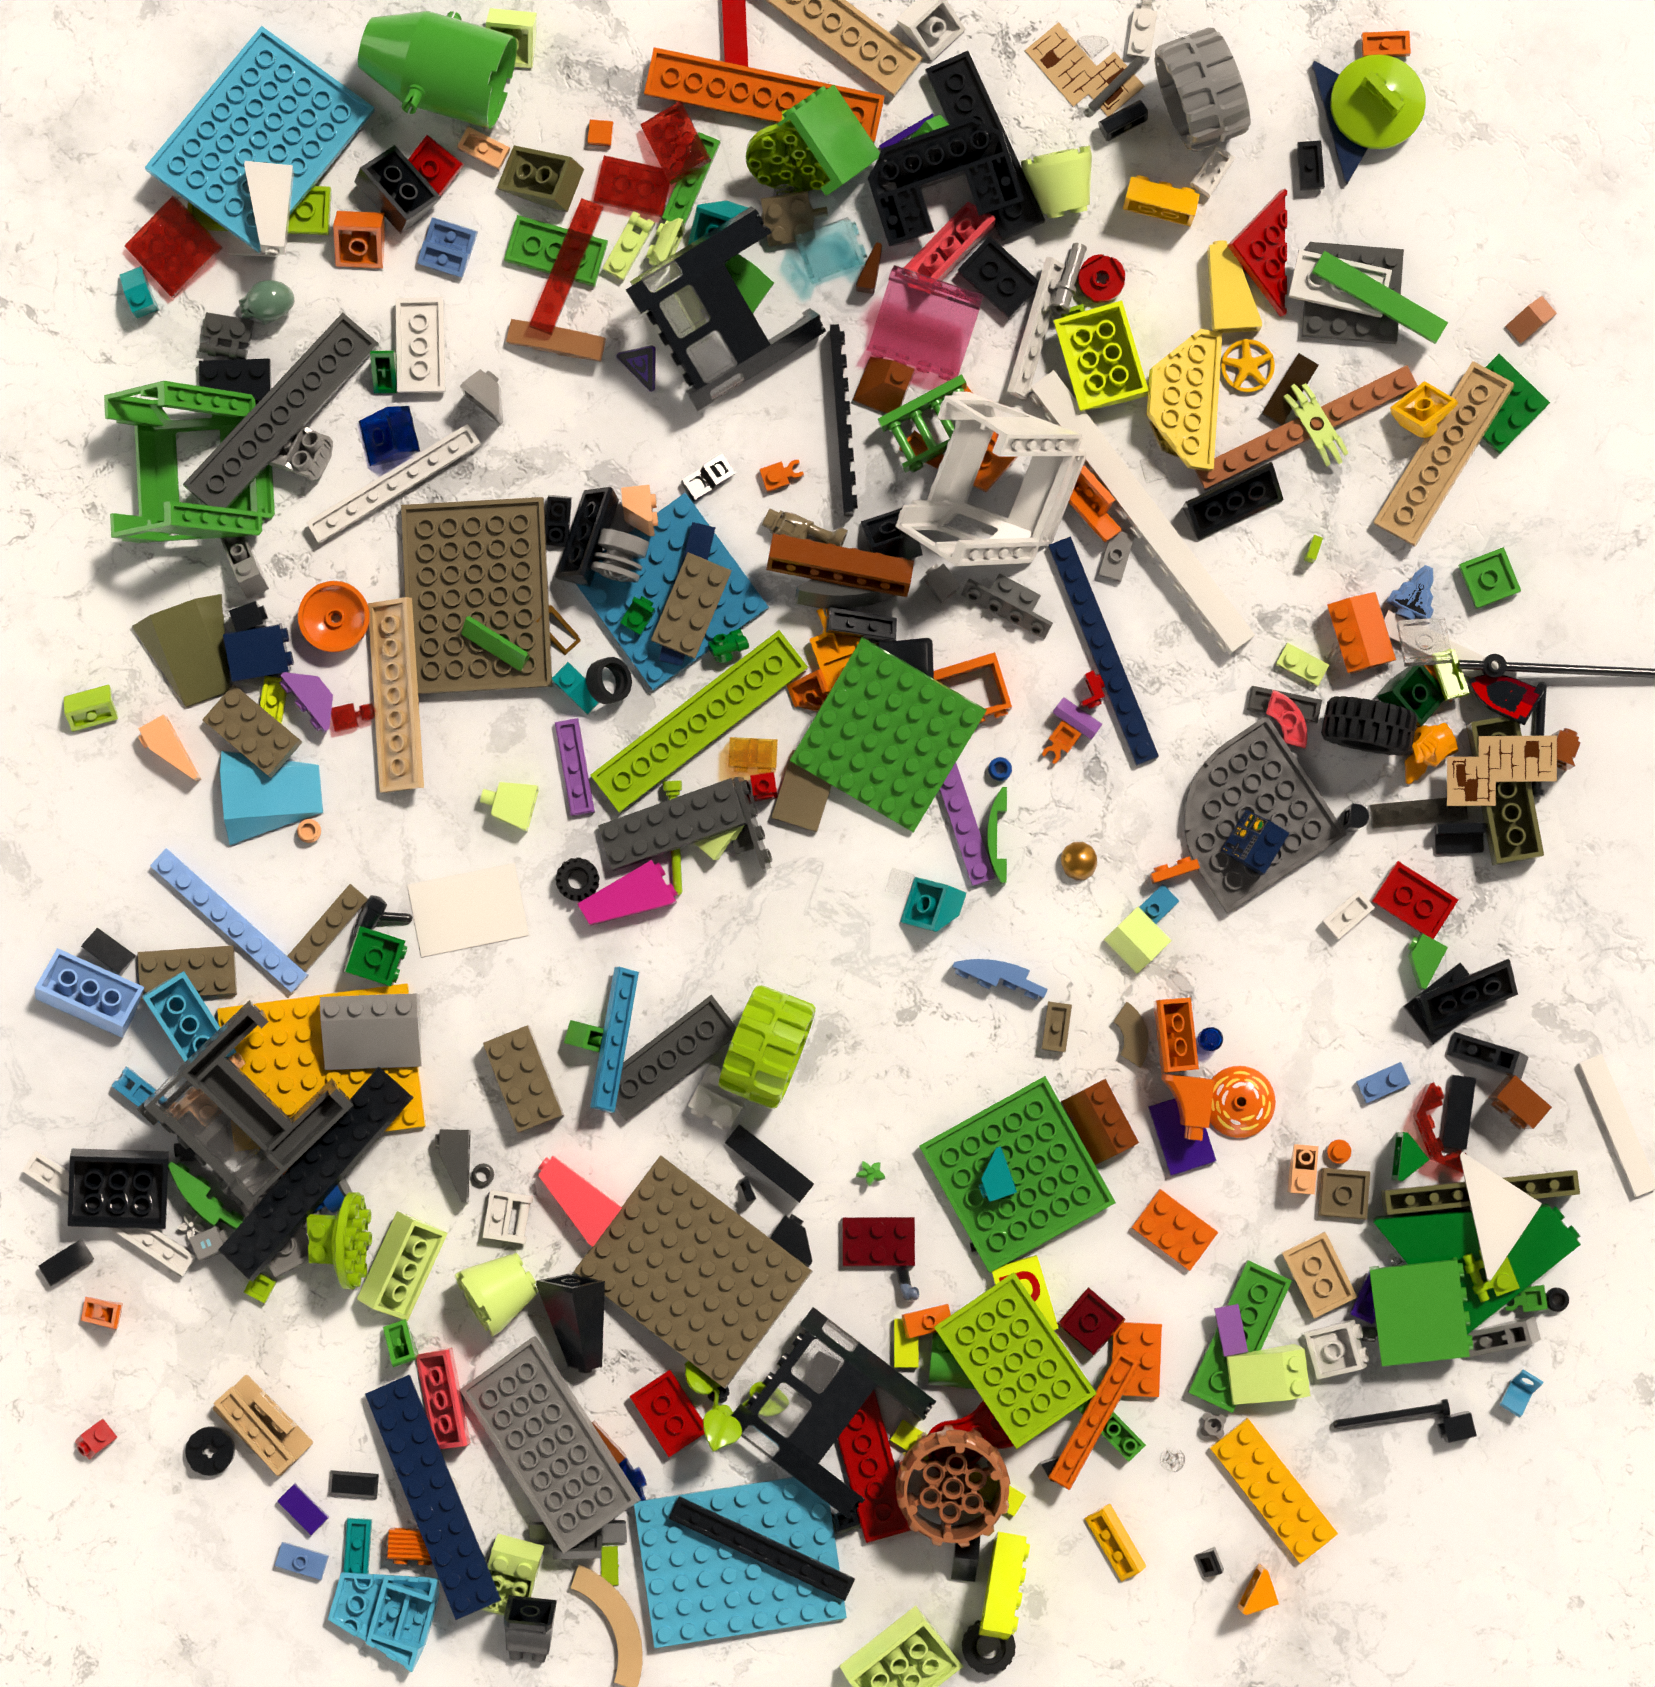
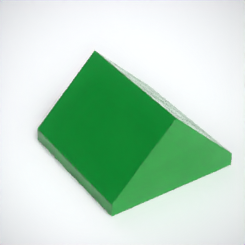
M1396 1132L1391 1180L1403 1181L1428 1162L1429 1158L1409 1133Z

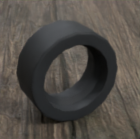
M606 657L590 665L586 674V684L590 695L596 701L602 704H611L621 701L628 696L631 691L632 678L627 665L622 660L616 657ZM604 667L608 668L615 677L616 688L614 694H611L603 684L602 672Z

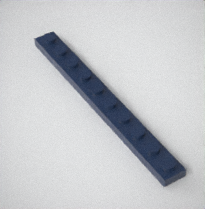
M1071 536L1049 544L1048 548L1097 670L1104 682L1105 690L1136 766L1158 758L1159 755Z

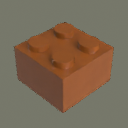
M1516 1075L1506 1076L1488 1097L1493 1101L1491 1106L1501 1114L1503 1112L1507 1113L1511 1117L1509 1121L1518 1129H1534L1552 1108Z

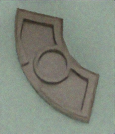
M1126 1002L1113 1021L1120 1028L1123 1035V1049L1120 1055L1141 1068L1148 1051V1032L1139 1012L1130 1003Z

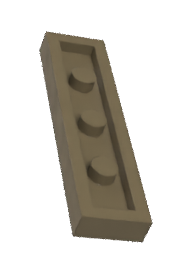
M349 884L287 957L307 972L362 909L368 898L352 884Z

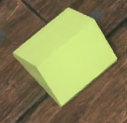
M1139 906L1104 939L1137 974L1172 941Z

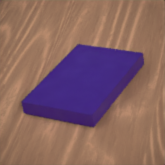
M1175 1098L1148 1106L1170 1176L1217 1161L1206 1128H1203L1202 1141L1184 1138L1185 1125L1180 1124V1114Z

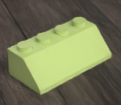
M397 1211L357 1300L372 1309L408 1321L448 1233Z

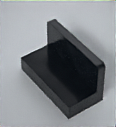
M1486 823L1435 825V853H1482L1484 851L1483 833L1486 832Z

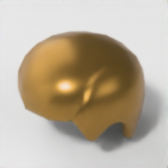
M1072 842L1064 848L1061 855V864L1065 874L1075 880H1086L1094 874L1097 867V855L1092 846L1084 842Z

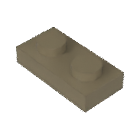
M1048 1001L1041 1049L1066 1052L1072 1009L1071 1004Z

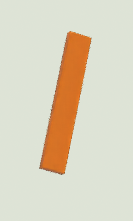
M1121 1350L1118 1351L1096 1391L1097 1394L1090 1401L1048 1477L1049 1479L1071 1490L1140 1365V1361Z

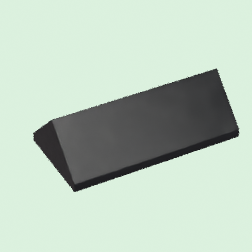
M1270 462L1186 501L1182 509L1196 538L1200 540L1284 499L1273 463Z
M604 487L584 490L555 578L587 587L591 586L595 571L590 567L592 562H599V560L594 558V553H602L603 550L597 544L601 529H610L619 502L613 488Z
M1506 959L1415 997V1000L1427 1028L1431 1032L1518 995L1511 962L1509 959Z

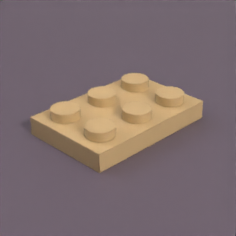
M1322 1232L1281 1252L1313 1318L1319 1317L1357 1298L1326 1232Z

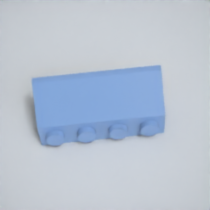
M57 948L35 986V999L123 1038L134 1018L144 992V987Z

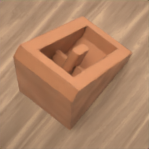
M1541 296L1529 304L1505 327L1522 344L1557 313Z

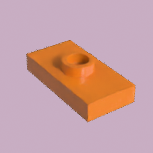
M944 1304L902 1314L906 1338L937 1332L934 1326L951 1315L949 1305Z

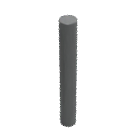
M1138 56L1088 104L1089 108L1095 112L1145 63L1144 60Z

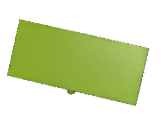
M602 1546L601 1576L612 1585H619L618 1546Z

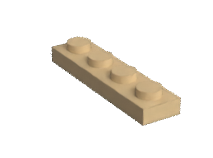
M233 1386L213 1403L276 1476L296 1460L293 1454Z

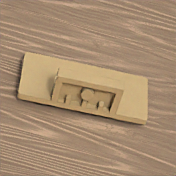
M244 1375L233 1386L293 1454L296 1460L313 1444V1440L249 1375ZM214 1406L213 1410L255 1452L220 1410ZM290 1464V1465H289L282 1473H280L278 1476H281L292 1464Z

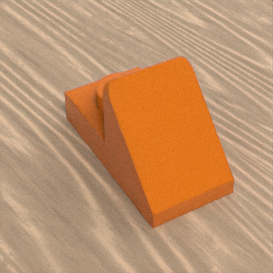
M85 1297L81 1321L117 1329L120 1323L123 1303Z

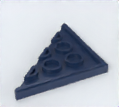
M1314 60L1312 69L1314 70L1326 119L1334 141L1335 151L1343 173L1344 183L1348 184L1368 148L1352 142L1339 130L1334 121L1330 103L1332 89L1339 74Z

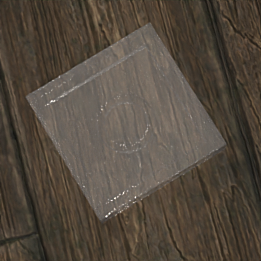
M1445 617L1398 621L1397 629L1404 667L1452 663L1453 657Z

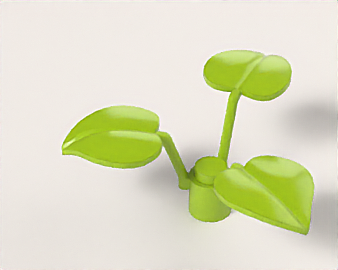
M690 1361L685 1362V1377L690 1388L696 1393L704 1395L714 1391L712 1410L708 1411L703 1418L704 1433L710 1448L714 1452L735 1443L742 1434V1428L739 1421L731 1416L733 1412L729 1406L718 1405V1387H721V1385ZM762 1382L752 1385L749 1390L750 1397L755 1392L760 1394L765 1385ZM777 1388L758 1415L771 1417L782 1413L789 1405L788 1398ZM749 1399L746 1400L742 1405L745 1407L748 1406L749 1404L747 1402L749 1401Z

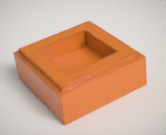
M590 119L587 143L589 145L611 146L613 121Z

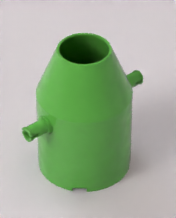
M431 11L372 17L368 21L359 47L358 67L402 102L404 112L408 113L410 107H412L410 114H414L417 108L484 128L491 129L494 127L508 95L507 92H504L507 78L512 79L517 53L516 37L462 21L460 14L457 12L452 18L454 11H450L447 16Z

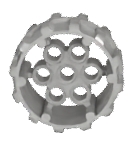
M1207 27L1157 47L1154 62L1159 87L1171 121L1187 149L1199 151L1242 135L1249 130L1251 119L1244 84L1234 57L1220 32H1217L1215 28Z

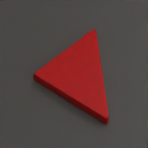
M1286 189L1280 190L1227 245L1280 317L1287 313V308H1285V295L1287 294V276H1285V262H1287V243H1285V229H1287V210H1285Z

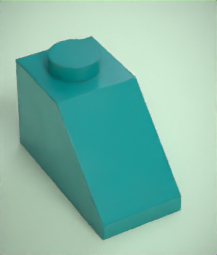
M142 266L119 275L130 309L137 319L159 310Z
M569 662L551 678L587 715L600 703L590 695L586 678Z
M1001 1146L996 1147L981 1178L982 1184H979L982 1197H988L989 1202L1017 1193Z

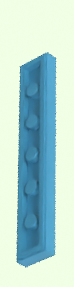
M619 966L614 968L590 1108L609 1113H615L639 975L637 971Z

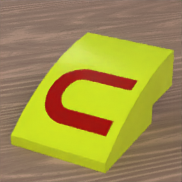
M1037 1255L1007 1263L992 1271L995 1285L1014 1272L1053 1330L1059 1329Z

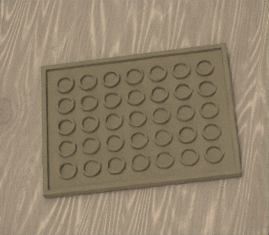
M544 497L401 505L405 597L412 598L418 694L553 687L551 679L552 656ZM466 617H472L528 652L530 658L521 671L517 670L463 636L462 628Z
M661 1155L623 1204L622 1210L617 1214L595 1246L591 1247L574 1270L579 1276L605 1281V1296L723 1388H727L813 1272Z

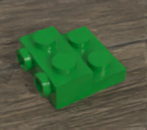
M359 926L344 972L391 986L392 982L396 983L400 973V969L397 968L399 960H403L406 955L407 946L404 945L405 940Z

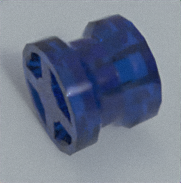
M1214 1027L1203 1029L1198 1035L1199 1046L1206 1051L1219 1049L1223 1043L1221 1031Z

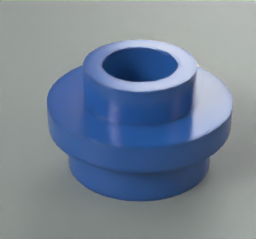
M997 757L988 766L989 775L996 781H1004L1010 777L1012 765L1006 758ZM1002 765L1005 771L1002 774L997 773L995 770L996 766Z

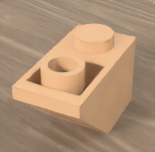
M650 485L621 488L625 522L648 536H655L654 526H658L657 512H653L652 508H657L656 495L650 492Z
M1294 1144L1289 1167L1287 1192L1315 1195L1319 1146Z

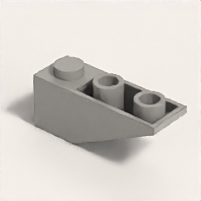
M247 537L220 538L237 582L247 599L268 590L269 587Z

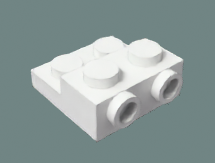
M710 1063L688 1106L692 1108L690 1113L701 1119L706 1115L714 1119L711 1124L725 1130L726 1126L732 1127L746 1099L722 1089L718 1085L722 1069Z
M1354 1319L1304 1333L1317 1380L1367 1367L1366 1362L1370 1360L1369 1352L1366 1347L1362 1348L1360 1338H1363V1331L1360 1324H1356Z

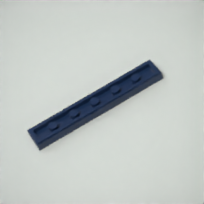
M692 522L683 562L688 552L708 560L716 527ZM662 646L659 661L682 667L685 655Z

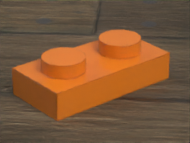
M1410 31L1362 32L1361 34L1362 57L1369 55L1404 57L1411 54Z
M1189 856L1177 860L1176 866L1168 868V865L1165 864L1154 868L1155 873L1150 874L1152 884L1198 870L1200 868L1198 860H1191Z

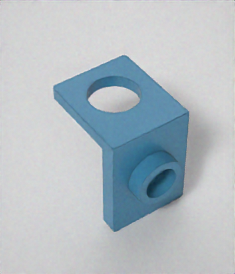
M1524 1369L1511 1379L1500 1402V1406L1520 1418L1532 1394L1542 1386L1543 1381ZM1522 1378H1527L1531 1380L1534 1384H1527L1522 1380Z

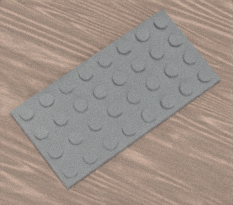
M536 1336L527 1340L460 1389V1392L563 1554L641 1500Z

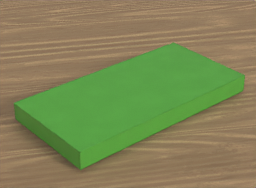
M517 215L504 261L595 287L608 240Z

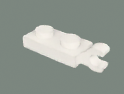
M1142 0L1141 9L1134 8L1127 56L1137 58L1140 56L1143 59L1150 60L1158 12L1151 10L1152 0Z

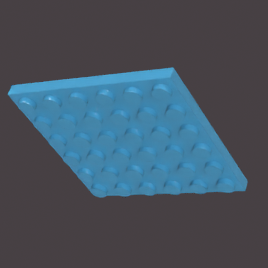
M686 492L657 512L658 526H654L655 536H648L637 528L628 533L649 542L646 558H634V562L643 567L642 571H632L640 575L638 583L615 581L595 572L590 587L576 584L653 691L710 651L708 642L712 641L714 636L718 634L727 635L731 631L741 629L769 608L723 543L714 534L708 561L732 570L696 658L693 659L685 655L682 667L659 661L662 645L652 642L651 639L682 567L692 522L709 526ZM643 596L653 603L652 607L656 612L640 636L620 624V621L632 604V599L634 597L640 599Z

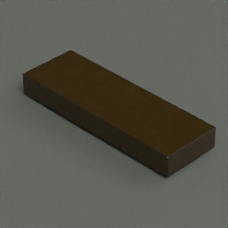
M1298 353L1262 412V415L1282 426L1292 410V407L1283 396L1289 394L1297 402L1298 398L1291 385L1295 384L1303 392L1302 385L1308 384L1319 364Z

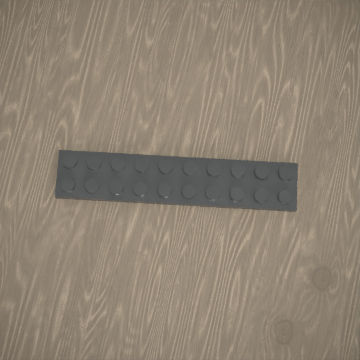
M342 312L183 483V486L205 505L229 508L368 358L370 351H374L379 346V343Z

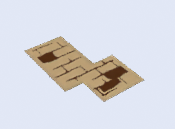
M1059 22L1025 50L1073 107L1088 94L1094 100L1127 67L1115 51L1096 66ZM1133 74L1100 108L1107 116H1110L1145 86Z
M1479 736V757H1447V806H1496V782L1557 781V736Z

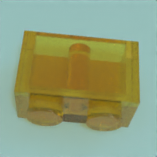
M730 737L729 768H733V772L748 773V769H757L759 774L777 770L778 739Z

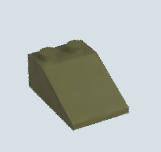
M514 145L497 188L542 206L568 212L584 168L569 156Z

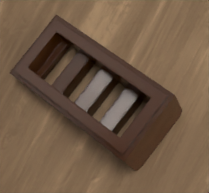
M876 242L858 278L856 283L857 292L875 293L882 253V244Z

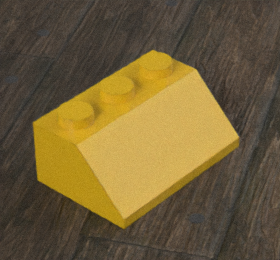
M1137 175L1136 178L1131 176L1122 209L1191 227L1200 194L1195 193L1194 189L1188 187L1178 189L1172 187L1173 185L1168 182L1159 181V183L1149 181L1150 179L1145 176Z

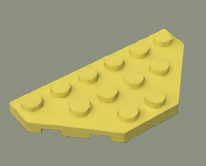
M1204 329L1198 330L1149 370L1146 415L1187 468L1210 472L1214 470L1222 332Z

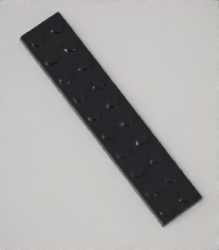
M378 1067L351 1097L353 1106L294 1162L218 1251L253 1282L304 1224L308 1215L318 1208L414 1097L384 1070Z

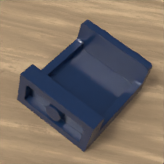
M282 623L223 634L232 682L289 672L291 670L290 666L294 665L292 652L287 651L286 642H289L288 630L283 628Z

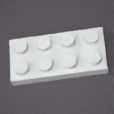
M1299 249L1288 297L1382 317V313L1312 273L1322 254ZM1340 259L1389 287L1392 270Z
M443 297L396 298L398 394L446 392Z

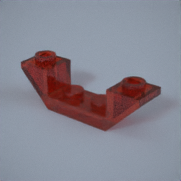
M1434 1082L1428 1083L1423 1090L1413 1117L1429 1158L1433 1162L1464 1174L1460 1161L1462 1151L1456 1150L1442 1155V1151H1444L1442 1141L1434 1135L1432 1129L1435 1128V1124L1431 1115H1426V1111L1443 1105L1442 1099H1444L1441 1087L1439 1085L1436 1086Z

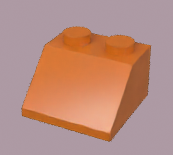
M337 211L333 224L336 266L383 269L385 245L384 213Z

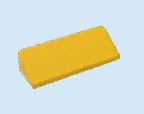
M1107 1504L1085 1517L1087 1524L1121 1582L1140 1573L1146 1567L1145 1562L1111 1504Z

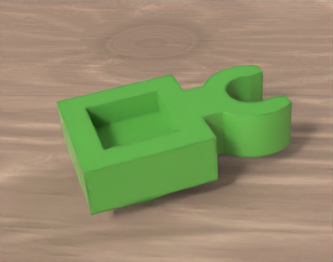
M1545 1285L1528 1286L1520 1295L1513 1298L1514 1304L1512 1306L1505 1307L1506 1310L1512 1311L1522 1305L1523 1312L1548 1309Z

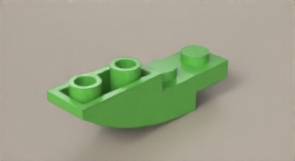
M172 1161L168 1166L172 1179L192 1210L212 1227L217 1226L221 1221L233 1230H236L243 1222L244 1217L234 1210L230 1213L222 1208L224 1204L213 1196L211 1199L207 1198L211 1193V1188L208 1186L210 1182L200 1175L195 1178L188 1173L190 1169L181 1162L177 1164Z
M1092 1398L1076 1408L1082 1415ZM1113 1412L1101 1434L1130 1462L1146 1444Z

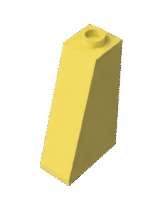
M1214 241L1213 245H1209L1207 249L1212 331L1222 333L1260 331L1262 321L1240 262L1228 248L1227 241Z

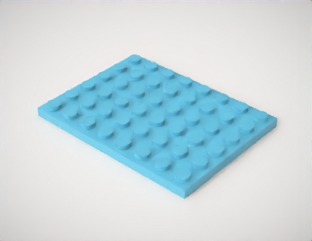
M261 26L145 166V171L260 253L261 247L245 172V161L293 165L294 179L290 207L291 215L375 112V108Z
M794 1477L640 1500L634 1505L654 1648L847 1618L844 1600L669 1519L678 1497L681 1496L840 1571L830 1505Z

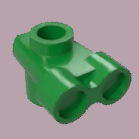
M739 628L727 635L718 634L714 636L713 640L708 642V647L717 662L725 663L733 659V652L749 649V643Z

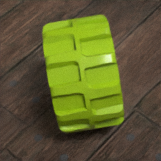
M757 985L745 1006L720 1073L718 1085L726 1091L770 1109L777 1108L787 1091L815 1016L816 1007L812 1003L764 985Z

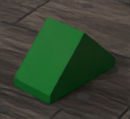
M370 351L374 393H398L397 355L395 351Z

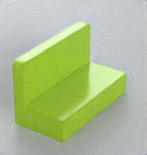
M104 685L64 697V713L72 732L118 719V713L112 701L110 685Z

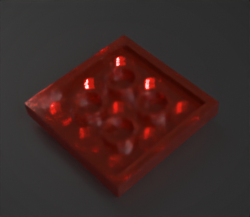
M172 196L124 245L173 298L223 248L175 196Z

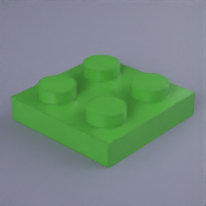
M1504 547L1458 565L1475 609L1521 592Z

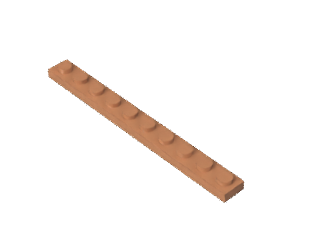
M1408 365L1321 406L1334 428L1415 389L1418 385ZM1298 417L1214 458V470L1210 472L1194 470L1204 490L1311 439ZM1314 417L1310 421V427L1315 431L1321 430L1324 426L1321 418Z

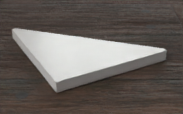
M1462 1152L1460 1154V1161L1462 1163L1486 1278L1490 1282L1542 1203Z

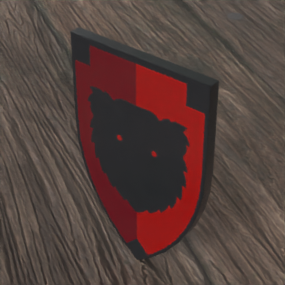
M1480 675L1468 679L1472 692L1485 707L1522 725L1526 724L1544 693L1542 689L1505 675L1497 678H1488L1485 675Z

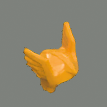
M1446 723L1433 726L1424 725L1416 728L1412 745L1413 752L1404 761L1405 783L1411 784L1414 780H1418L1426 772L1428 765L1436 767L1445 758L1458 752L1456 738Z

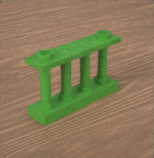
M962 374L878 418L882 431L889 430V432L893 433L907 459L906 462L902 463L905 473L909 471L913 473L924 467V463L946 452L947 444L955 428L951 420H940L949 439L937 445L921 416L922 412L929 408L931 410L934 409L938 416L940 405L945 396H952L953 392H965L967 384ZM908 419L914 422L929 449L917 456L900 428L901 423Z

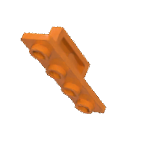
M1083 465L1069 504L1104 542H1107L1121 531V528L1107 513L1115 498L1096 479L1094 474Z

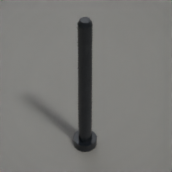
M1539 682L1537 688L1544 690V693L1536 705L1535 736H1544L1547 685L1545 682ZM1532 781L1533 797H1545V790L1541 789L1542 781Z
M1442 1399L1440 1404L1338 1419L1333 1422V1426L1335 1429H1344L1443 1413L1445 1417L1450 1416L1448 1399Z

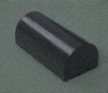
M1138 100L1099 121L1098 125L1105 140L1110 141L1148 120V109L1141 100Z
M1353 803L1345 808L1344 831L1354 832L1368 823L1369 812L1366 807Z

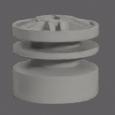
M601 529L597 544L607 551L606 553H594V558L603 563L592 562L590 568L602 576L615 581L638 583L640 575L632 571H642L643 567L634 562V558H646L649 542L625 532Z

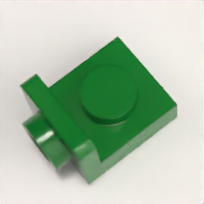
M643 596L640 599L634 597L620 624L641 636L656 612L652 607L653 603Z

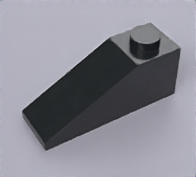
M1454 1032L1447 1052L1449 1056L1508 1076L1516 1075L1519 1079H1522L1529 1058L1522 1052Z

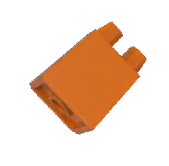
M1162 1073L1161 1080L1168 1086L1177 1102L1180 1124L1185 1125L1184 1138L1202 1141L1203 1128H1209L1215 1080Z

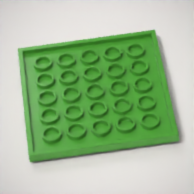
M862 637L790 761L914 833L987 709Z
M1046 1076L919 1145L989 1273L1116 1203ZM1001 1146L1017 1193L989 1202L988 1197H982L979 1184H982L981 1178L996 1147Z

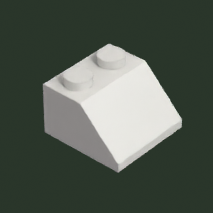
M916 0L896 18V21L907 37L931 61L966 30L947 0Z

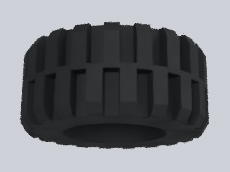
M1334 696L1327 701L1321 734L1324 740L1351 749L1386 755H1407L1412 750L1417 716L1415 712L1404 707L1381 701Z

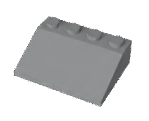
M420 994L320 997V1020L325 1070L422 1066Z

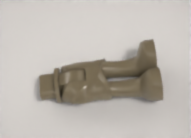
M773 509L768 510L762 526L770 529L772 534H785L789 537L807 539V535H811L827 544H835L841 547L848 533V530L844 528H839L834 532L814 525L813 521L797 514L781 510L777 512Z

